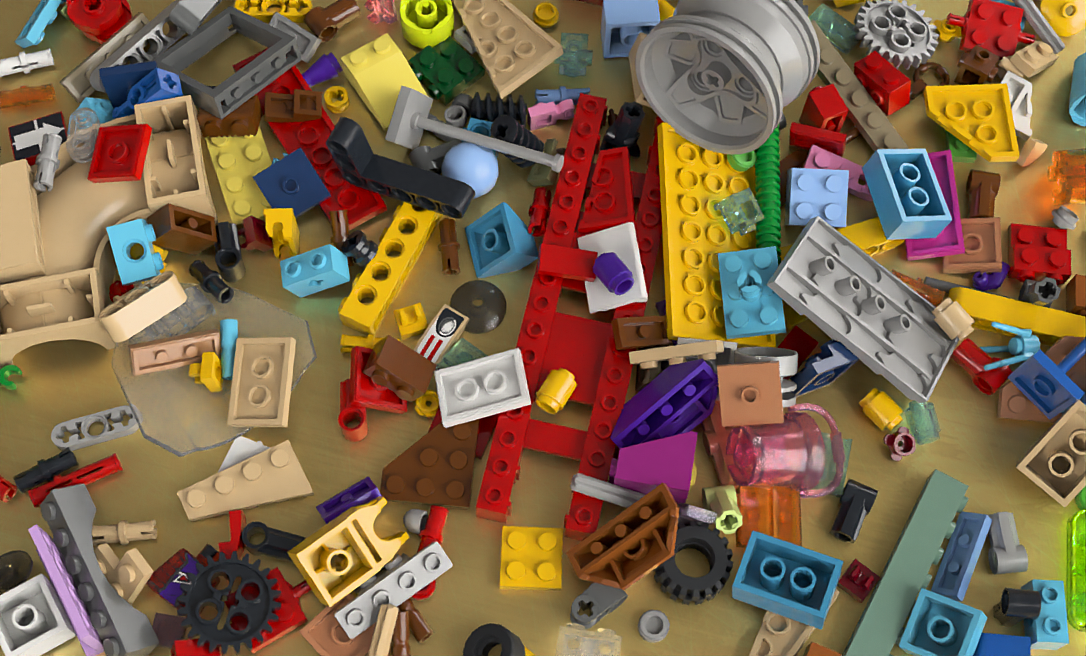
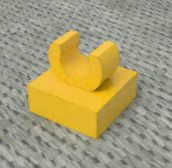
M421 302L393 311L402 340L424 334L428 328Z
M214 352L202 353V363L190 364L189 376H195V383L204 384L210 392L222 391L221 360Z

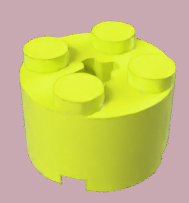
M401 0L400 21L405 39L413 46L423 50L428 45L433 48L445 41L449 36H452L454 32V15L451 0Z

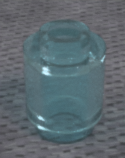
M910 402L909 407L904 412L910 433L916 440V443L922 445L939 440L941 428L934 404L931 402Z

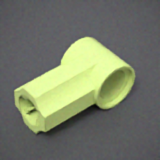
M734 485L702 488V502L705 514H711L716 528L722 530L724 534L735 533L738 527L742 526V515L737 506Z

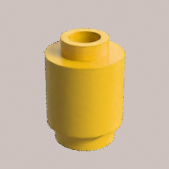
M563 368L551 370L537 393L536 404L550 414H556L558 410H562L577 386L574 381V375Z
M877 388L870 391L859 403L864 408L862 411L882 431L886 428L892 431L903 421V418L900 416L903 410L884 391L880 392Z

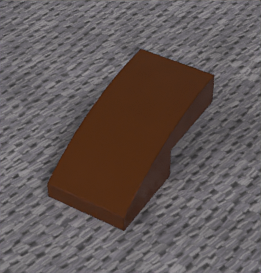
M294 89L293 95L265 92L264 122H303L321 119L322 92Z

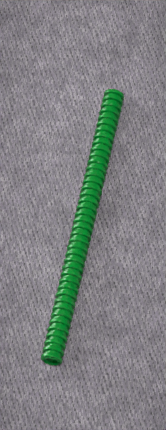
M778 124L765 143L755 149V191L757 192L755 194V199L757 200L755 202V207L757 208L755 210V215L757 216L755 218V223L757 224L755 229L757 232L756 248L776 246L779 266L781 263V209L779 208L781 202L779 200L780 131L778 130Z

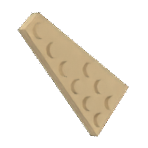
M452 0L501 99L564 54L563 47L508 0Z

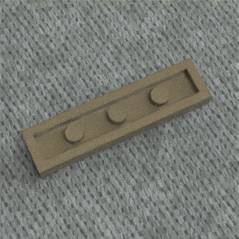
M142 12L137 13L60 81L61 85L77 103H82L85 97L90 96L95 91L90 84V75L93 70L150 22ZM147 39L143 43V48L149 43ZM128 56L123 60V65L130 60Z

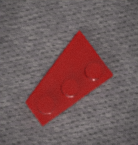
M628 147L602 150L599 152L591 180L590 194L586 198L584 205V216L579 223L578 231L580 234L598 232L628 222H632L636 226Z

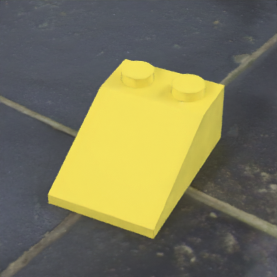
M388 33L341 57L347 81L385 131H388L401 85L428 96L403 53Z

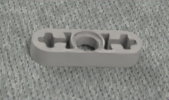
M123 405L61 422L53 428L51 439L61 451L67 448L74 451L131 435L139 429L141 419L133 407ZM124 415L132 418L128 420L127 426H123L121 423ZM110 418H111V420H112L113 423H114V424H112V426L114 427V430H112L111 425H110V423L108 422V419H110ZM92 423H104V429L99 435L93 436L89 434L88 430ZM69 431L72 435L69 437V442L65 443L61 438L65 436L64 432ZM81 432L85 436L83 439L79 435Z

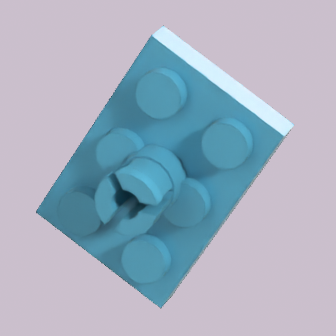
M776 246L718 253L727 339L786 333L782 298L766 285L778 268Z

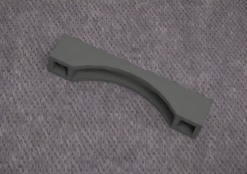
M85 484L51 490L40 505L41 514L52 531L55 545L63 555L68 573L74 579L78 588L79 598L85 603L90 614L91 624L97 630L102 640L105 654L107 656H148L160 642L147 615L125 601L110 585L99 567L92 541V526L96 507Z

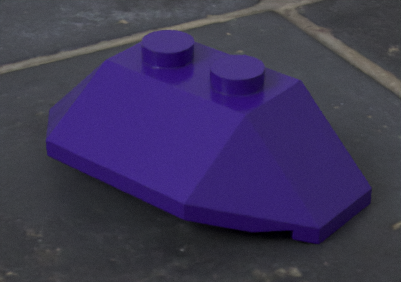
M703 359L670 365L624 404L610 437L611 440L621 449L690 432L713 411L719 387L718 375Z

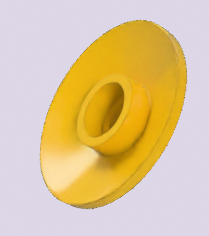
M1041 0L1039 11L1058 36L1074 35L1086 26V0ZM1071 5L1073 11L1070 15H1066L1065 9Z

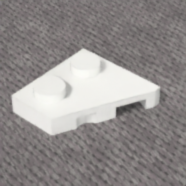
M1007 71L1000 84L1007 83L1016 136L1027 141L1032 135V129H1030L1032 83Z

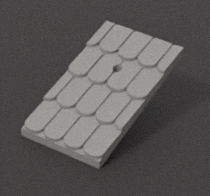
M819 216L809 220L784 257V260H782L766 284L800 315L805 314L830 338L840 341L874 373L883 375L908 399L915 400L918 403L929 400L959 341L957 337L951 340L934 321L936 317L931 312L936 308Z

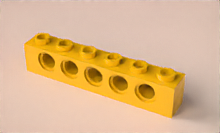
M406 202L403 205L399 204L393 214L392 224L389 228L385 227L380 235V244L375 257L366 264L367 266L362 274H357L349 297L345 296L339 305L338 312L343 325L366 336L368 334H375L443 214L428 209L416 211L414 209L418 206ZM404 229L414 230L409 234L401 233ZM393 251L400 252L396 257L388 256ZM384 274L387 276L384 280L374 279L377 275ZM367 297L374 299L369 304L360 303L362 299Z

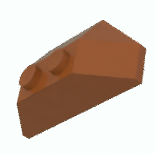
M661 483L566 552L578 578L626 590L674 555L679 507L667 485Z

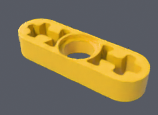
M236 0L235 2L236 9L264 23H270L275 14L267 11L271 5L281 6L282 8L278 13L294 23H305L304 18L306 14L313 9L311 0ZM247 6H252L249 8V11H244ZM299 7H304L302 9V12H297V10H299Z

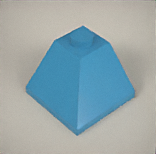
M502 202L465 227L477 278L518 271L538 259L539 254L534 236H532L533 232L531 234L528 233L526 224L505 202Z

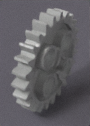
M867 0L865 5L860 7L853 21L855 23L853 31L857 32L855 39L862 40L859 47H867V55L876 51L889 63H893L897 69L901 64L906 70L911 65L918 68L920 63L926 64L927 60L932 57L939 43L936 40L939 34L934 33L937 28L935 25H929L932 18H924L923 14L925 11H916V4L908 6L907 0H903L902 3L898 2V0H873L872 2Z

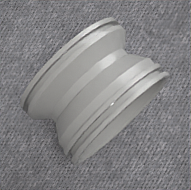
M679 0L673 16L659 22L642 40L636 53L635 69L638 83L646 100L656 114L665 123L674 128L676 133L695 145L710 151L723 154H743L751 152L765 143L778 126L783 107L796 100L812 82L820 64V47L812 23L795 0Z

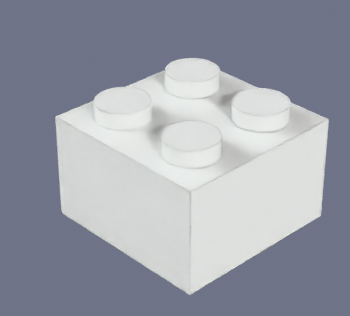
M42 573L0 595V646L5 656H40L77 636L51 581Z

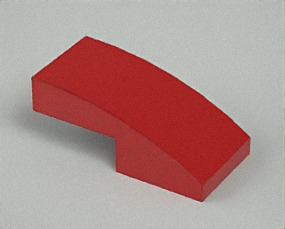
M242 510L229 511L231 541L219 543V554L223 552L226 560L231 559L233 551H236L237 559L241 560L245 546L242 539V531L246 526V516Z

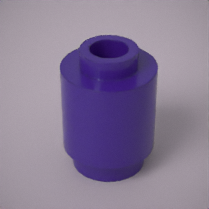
M603 253L596 258L593 272L609 292L623 295L632 288L634 284L632 272L616 253Z

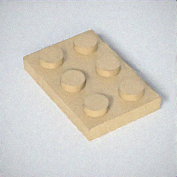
M292 337L237 338L227 425L231 427H287L296 346L295 339Z

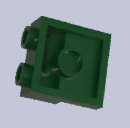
M451 36L433 48L430 45L426 46L409 60L410 67L419 82L426 87L429 95L434 100L439 99L445 106L485 75V68Z

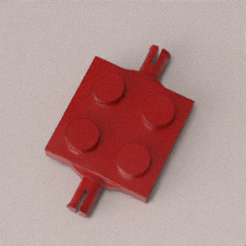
M969 0L968 9L964 17L949 13L947 16L946 24L961 27L962 38L959 50L971 52L973 47L977 45L999 56V60L1004 56H1013L1018 42L1030 45L1035 42L1033 39L1036 38L1034 34L1021 32V20L1024 9L991 0Z
M278 567L270 571L267 580L273 578L278 580L277 584L271 589L281 591V596L273 599V601L282 605L280 610L272 611V613L279 617L278 622H268L273 629L272 633L261 632L264 639L262 644L255 639L252 640L251 652L253 654L308 622L301 609L299 599L301 596L312 591L306 580L292 587L284 579ZM249 586L242 590L241 595L246 600H255L259 596V591L255 587ZM236 591L230 594L227 601H224L228 610L232 605L237 606L235 604ZM236 616L231 619L232 623L230 626L236 631L244 630L248 625V621L242 616Z

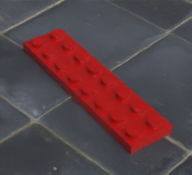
M269 48L232 65L234 72L239 71ZM296 65L255 94L259 98L263 118L265 92L293 95L294 89L312 91ZM323 107L321 119L303 122H266L285 153L291 154L300 147L302 148L326 186L331 197L318 205L330 224V211L347 210L349 231L387 211V206L379 193L352 185L343 178L326 145V141L335 125Z

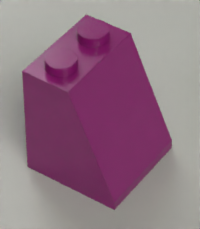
M686 432L621 448L618 459L612 458L608 483L645 495L661 483H665L677 505L684 507L690 488L698 432Z

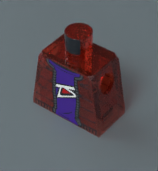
M208 543L196 557L182 548L153 572L146 585L173 608L179 610L185 607V605L177 603V597L186 595V593L180 590V584L190 585L191 583L186 577L187 572L197 575L198 572L195 564L198 562L206 567L208 566L207 556H211L216 562L219 559V552ZM219 577L214 578L211 582L212 587L215 589L220 583L221 579Z

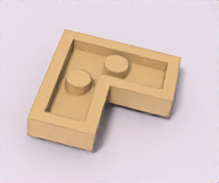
M107 543L97 546L94 553L107 581L125 601L132 605L154 571L137 548L127 551L120 561Z

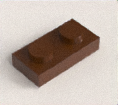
M667 315L616 318L611 321L616 350L667 347L673 344L672 340H668Z

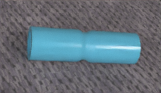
M235 319L220 321L221 374L223 380H232L238 338V320Z

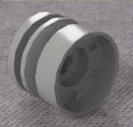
M744 347L734 350V364L779 361L783 408L796 404V395L790 392L797 389V384L783 379L785 376L797 373L798 353L796 351L776 347Z

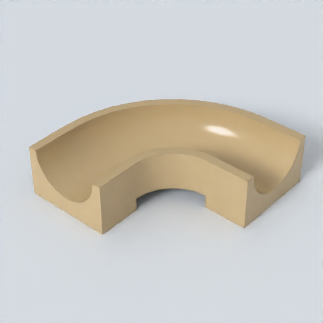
M191 95L134 105V115L117 118L94 126L60 145L58 154L60 165L55 171L53 189L48 191L47 186L46 192L36 189L46 275L0 283V369L7 365H13V357L20 351L49 341L86 340L98 343L107 350L119 348L118 343L113 342L98 317L103 309L113 304L109 297V287L113 283L117 270L106 227L137 219H144L147 222V217L168 203L213 216L215 225L218 224L202 155L201 139L205 137L202 136L197 120L198 113ZM148 124L152 127L141 180L93 183L87 179L99 127ZM36 164L32 167L34 177L37 173L38 165Z

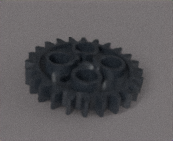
M233 551L231 559L227 560L224 553L220 552L219 561L217 562L211 556H207L208 566L204 567L198 562L195 564L198 572L197 575L187 572L186 577L191 582L190 585L180 584V590L186 593V595L177 597V603L183 604L185 607L177 610V615L187 616L181 623V628L191 627L192 629L187 635L188 639L199 636L197 647L201 648L207 642L210 644L209 653L211 654L217 646L221 647L223 656H226L229 647H233L236 655H239L241 645H245L251 651L253 639L261 644L264 642L261 634L262 631L269 634L272 633L273 629L268 622H278L279 617L272 613V611L280 610L282 604L273 601V599L280 597L281 591L271 589L277 584L278 580L277 578L267 580L271 569L266 568L260 571L261 560L258 559L253 564H250L249 554H246L242 561L237 559L236 551ZM219 576L227 578L229 581L228 587L223 590H216L211 585L214 578ZM241 577V583L235 594V604L237 606L232 605L230 607L223 629L218 630L217 626L224 612V602L222 600L227 601L229 599L235 579ZM249 586L255 587L259 591V596L255 600H246L241 595L242 590ZM206 606H212L218 611L217 616L209 621L202 619L199 615L201 609ZM236 616H242L248 621V625L244 630L236 631L230 626L231 619Z

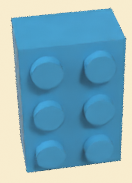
M877 149L862 167L887 240L936 238L952 221L926 149Z
M753 530L732 585V598L822 630L841 575L843 561Z

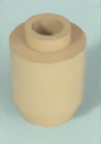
M949 297L931 312L936 317L934 321L951 340L957 337L962 341L974 331L971 325L975 321L957 301L953 302Z

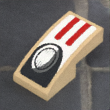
M445 304L420 338L414 351L436 364V368H439L452 344L457 343L470 318Z

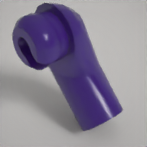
M1002 261V272H992L991 274L986 272L981 274L980 271L976 272L972 278L973 286L983 291L1000 288L1010 270V266Z

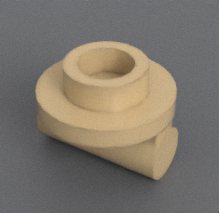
M1004 56L997 65L999 69L997 75L1001 80L1007 71L1021 78L1025 75L1009 61L1012 56Z

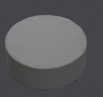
M659 610L646 611L638 622L640 636L651 643L663 640L670 627L667 616Z

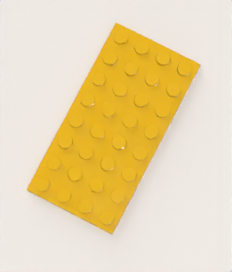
M662 122L657 127L668 340L677 341L681 337L737 342V348L776 347L775 334L727 339L718 253L757 249V232L755 229L757 225L755 223V218L757 217L755 215V210L757 209L755 207V202L757 201L755 199V194L757 193L755 191V164L747 171H737L729 164L727 154L710 151L695 145L676 133L675 129L668 123Z

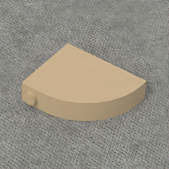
M26 159L0 165V283L46 275L37 194L33 186L35 177Z

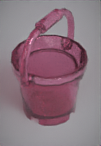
M809 403L795 404L794 406L787 407L788 412L784 413V423L744 425L733 428L730 431L726 443V455H733L734 464L727 466L732 479L739 486H786L788 489L800 491L801 498L807 499L831 494L841 482L844 462H846L842 434L838 431L834 418L819 405ZM795 411H814L823 416L829 424L833 460L836 463V474L833 481L825 488L810 490L819 483L825 466V445L821 430L816 421L807 413Z

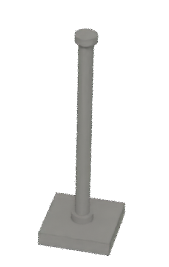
M401 85L385 140L414 150L419 147L423 131L426 129L551 167L556 172L562 169L564 163L563 155L556 154L553 156L428 119L433 98Z

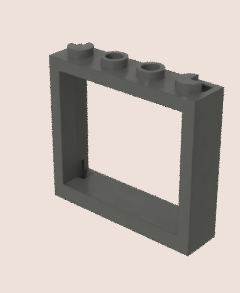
M229 6L199 27L191 36H186L152 61L157 62L158 68L179 75L183 96L191 95L194 105L222 120L302 59L295 37ZM236 32L269 48L214 89L181 72Z

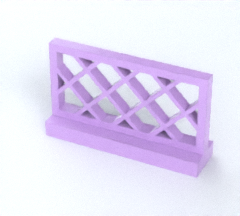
M37 524L30 527L28 531L37 547L36 551L86 656H97L104 652L102 640L97 630L91 624L90 614L85 603L79 598L78 588L72 575L66 569L65 560L60 549L55 545L53 538Z

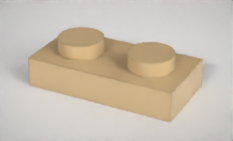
M1038 40L1015 52L1009 61L1030 78L1053 65L1059 57L1053 52L1051 46Z

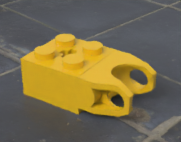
M379 496L366 504L350 507L287 552L320 603L329 607L337 603L379 572L380 568L390 562L400 546L409 539L407 532L402 531L382 539L375 535L373 522L381 509L387 504L384 497ZM333 555L338 556L334 560L336 563L335 567L330 566V561Z

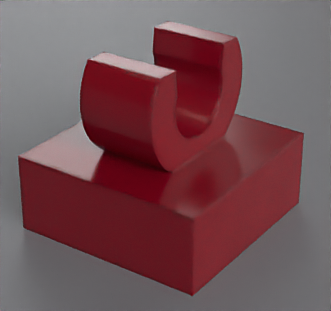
M252 215L243 219L244 228L238 231L239 236L246 238V242L240 245L242 249L253 251L256 248L267 252L274 248L272 237H269L267 234L265 221Z
M854 559L839 579L837 586L859 603H862L878 582L880 576L857 559Z

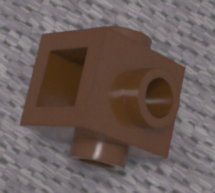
M975 45L969 54L964 52L957 64V67L960 69L954 82L960 85L992 83L999 71L995 67L999 56Z

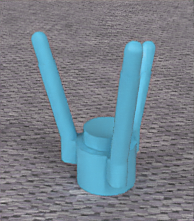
M992 322V327L1017 335L1010 339L1008 346L980 347L985 353L1010 352L1012 355H1015V357L984 366L985 370H991L1026 361L1040 350V341L1036 335H1032L1031 329H1020L1003 323Z

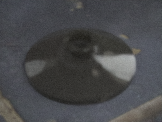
M474 280L464 283L456 289L450 300L451 308L470 318L464 331L469 333L482 334L490 332L501 324L506 315L507 305L504 294L496 285L487 281ZM482 300L483 304L475 306L473 301Z
M15 550L0 556V595L26 582L30 576L33 560L27 552Z

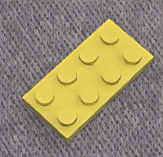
M260 127L255 137L253 135H245L244 137H237L236 135L232 137L229 135L228 137L218 136L217 138L207 136L205 138L232 223L236 224L239 230L244 228L243 219L251 215L265 221L263 209H272V207L256 184L253 176L270 167L272 162Z

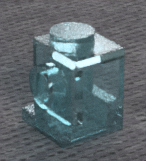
M750 188L735 193L713 206L715 211L720 210L731 234L739 232L741 236H744L756 230L755 224L765 219Z

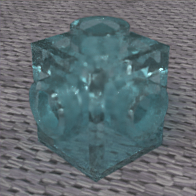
M561 32V46L563 47L564 54L554 60V64H559V75H566L568 77L586 76V66H592L593 50L588 49V34Z

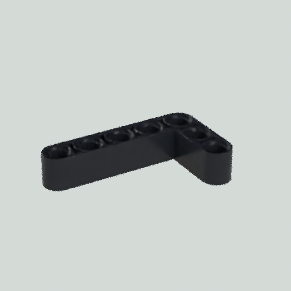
M340 117L326 141V145L343 178L357 187L456 219L463 218L475 196L474 189L464 182L373 154L360 125L347 117Z

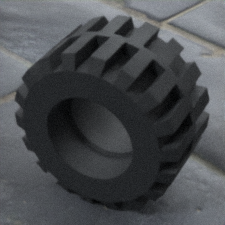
M689 521L688 525H684L683 522L678 523L674 555L654 569L656 583L660 582L662 592L665 594L668 591L671 594L670 598L674 601L680 598L683 600L682 604L689 605L690 601H695V605L702 604L705 599L709 601L717 593L719 594L730 577V572L733 568V561H731L733 556L732 549H727L729 542L726 537L722 539L719 537L721 531L717 528H714L713 531L707 529L708 523L702 522L701 526H697L696 521ZM688 548L700 551L709 562L710 570L708 574L698 578L683 574L675 563L676 553Z

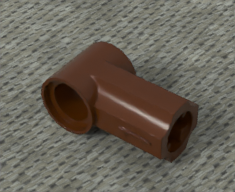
M338 0L326 8L319 6L311 9L306 14L304 22L312 33L324 43L334 38L339 28L361 16V11L355 0Z
M970 170L966 183V193L969 194L967 218L994 217L995 197L998 194L1001 181L999 173Z

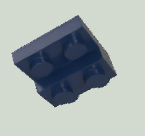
M833 339L827 341L820 347L822 351L809 357L806 360L805 367L790 378L791 381L797 384V389L790 393L795 394L797 398L831 385L855 364L859 358L840 341L837 342Z

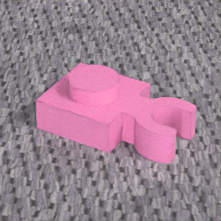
M572 99L564 100L557 105L553 101L549 103L541 102L529 107L527 122L530 131L555 125L556 120L559 119L568 120L574 118L573 110H575Z

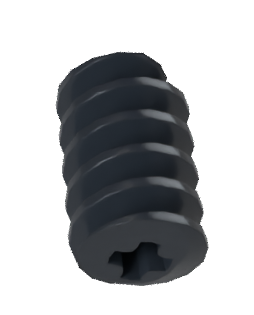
M479 92L475 93L472 100L471 118L493 122L501 115H509L526 128L527 103L524 102L522 95H519L517 101L514 102L512 95L508 94L506 101L503 102L499 94L492 101L490 93H486L484 100H481Z
M501 115L493 121L490 137L539 152L544 151V143L512 116ZM500 152L520 168H529L536 163Z

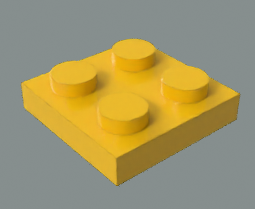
M502 526L500 589L561 591L563 528Z

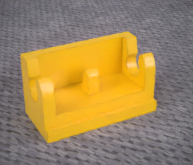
M293 208L263 209L268 236L273 239L275 257L280 259V249L285 246L290 248V258L299 255L300 232Z

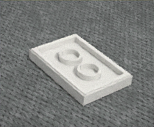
M519 348L434 371L442 424L445 428L531 405L522 354Z

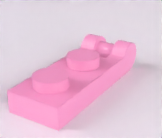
M812 145L802 168L849 170L848 193L866 201H873L867 182L865 185L857 183L859 179L866 181L862 171L863 166L816 145Z

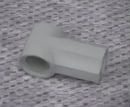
M1006 511L988 515L992 519L988 531L991 545L988 559L992 573L1026 572L1028 569V556L1025 547L1019 543L1013 513Z

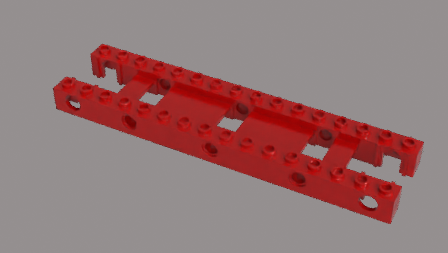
M580 93L543 244L579 249L577 238L595 233L580 234L578 227L580 220L584 216V212L581 211L582 200L585 199L587 189L591 190L592 187L591 180L596 166L594 159L595 155L599 154L601 135H599V131L602 129V126L606 125L607 98ZM656 116L653 136L655 137L653 146L649 147L647 157V172L644 174L631 171L633 199L640 200L635 221L636 226L634 227L647 295H649L662 236L657 127L662 122H665L658 116ZM538 262L516 348H519L522 354L531 405L499 413L476 504V517L506 524L507 516H511L512 502H510L513 484L516 483V480L519 481L520 463L524 448L579 460L581 462L578 473L608 482L611 461L616 445L610 437L626 400L633 364H630L629 352L637 350H616L613 328L610 323L556 312L558 298H561L562 290L568 289L587 294L585 281L537 274ZM647 301L643 303L634 302L617 307L613 320L616 318L644 317ZM563 368L574 375V381L577 386L568 399L569 401L593 406L588 431L530 419L532 404L536 401L537 393L551 370ZM572 490L573 497L569 515L565 514L563 528H566L564 537L583 541L597 531L603 500Z

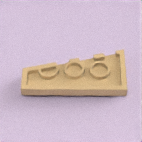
M286 440L177 492L188 519L196 521L228 514L229 511L245 508L251 509L258 507V505L288 501L291 498L300 496L314 495V492L289 440Z
M835 589L830 607L839 596L837 589ZM766 611L749 656H796L815 630V627Z

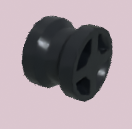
M361 230L351 233L341 247V251L346 256H352L353 261L361 267L368 264L375 257L378 250V245L372 240H367L366 235Z

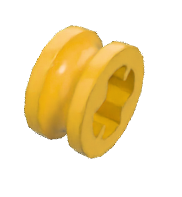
M332 86L326 90L324 100L330 112L336 114L348 109L349 98L345 88ZM341 97L342 101L336 100L334 103L332 102V98L338 99Z

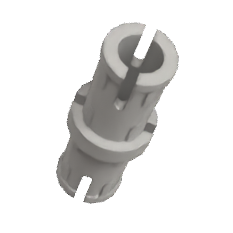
M45 133L43 135L42 148L35 162L38 166L33 184L34 188L39 191L46 192V186L48 191L53 189L55 171L60 165L58 154L62 138L57 134L50 133L48 135Z

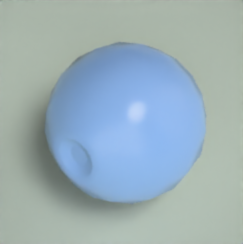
M466 141L453 146L446 153L441 168L443 176L471 186L475 191L473 199L487 194L495 186L499 175L498 161L492 150Z

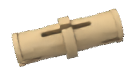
M122 520L119 524L92 526V537H95V539H92L93 545L120 542L121 545H127L130 541L156 539L157 528H154L156 521L128 523L127 520Z

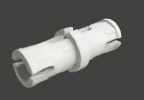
M50 48L28 54L25 51L19 52V56L0 59V77L19 72L27 74L31 73L30 70L54 66Z

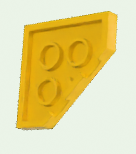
M1007 83L925 87L923 94L926 113L929 118L988 162L1017 161L1020 155Z

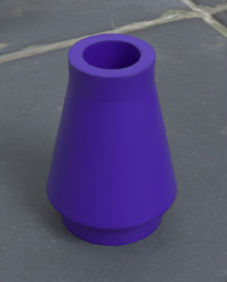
M332 52L327 55L324 53L302 73V76L311 88L316 84L339 77L338 74L343 69Z

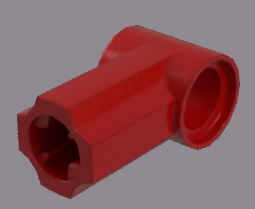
M968 337L950 356L972 376L974 385L986 395H993L1008 380L1007 377L1012 373L1008 365L985 370V365L1002 359L997 357L991 358Z
M346 379L340 382V414L338 422L345 439L350 442H358L363 440L368 434L366 407L349 404L350 379ZM351 421L360 422L359 425L354 428L347 427L348 423H350Z

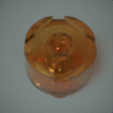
M1086 148L1053 152V165L1048 166L1047 171L1049 182H1054L1055 189L1052 192L1053 204L1055 206L1086 204Z

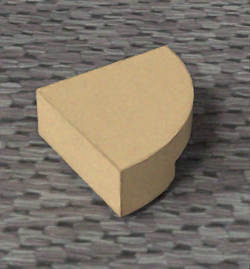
M1027 139L1019 152V158L1015 162L1021 166L1030 165L1042 155L1048 144L1037 139Z

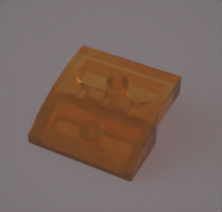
M742 485L736 488L737 506L742 515V526L736 530V547L746 548L753 530L802 547L800 489L778 486L765 489Z

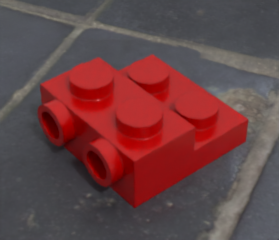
M1011 223L1008 227V265L1010 266L1008 278L1024 282L1025 279L1038 281L1048 277L1055 279L1057 286L1064 285L1071 276V250L1067 249V230Z

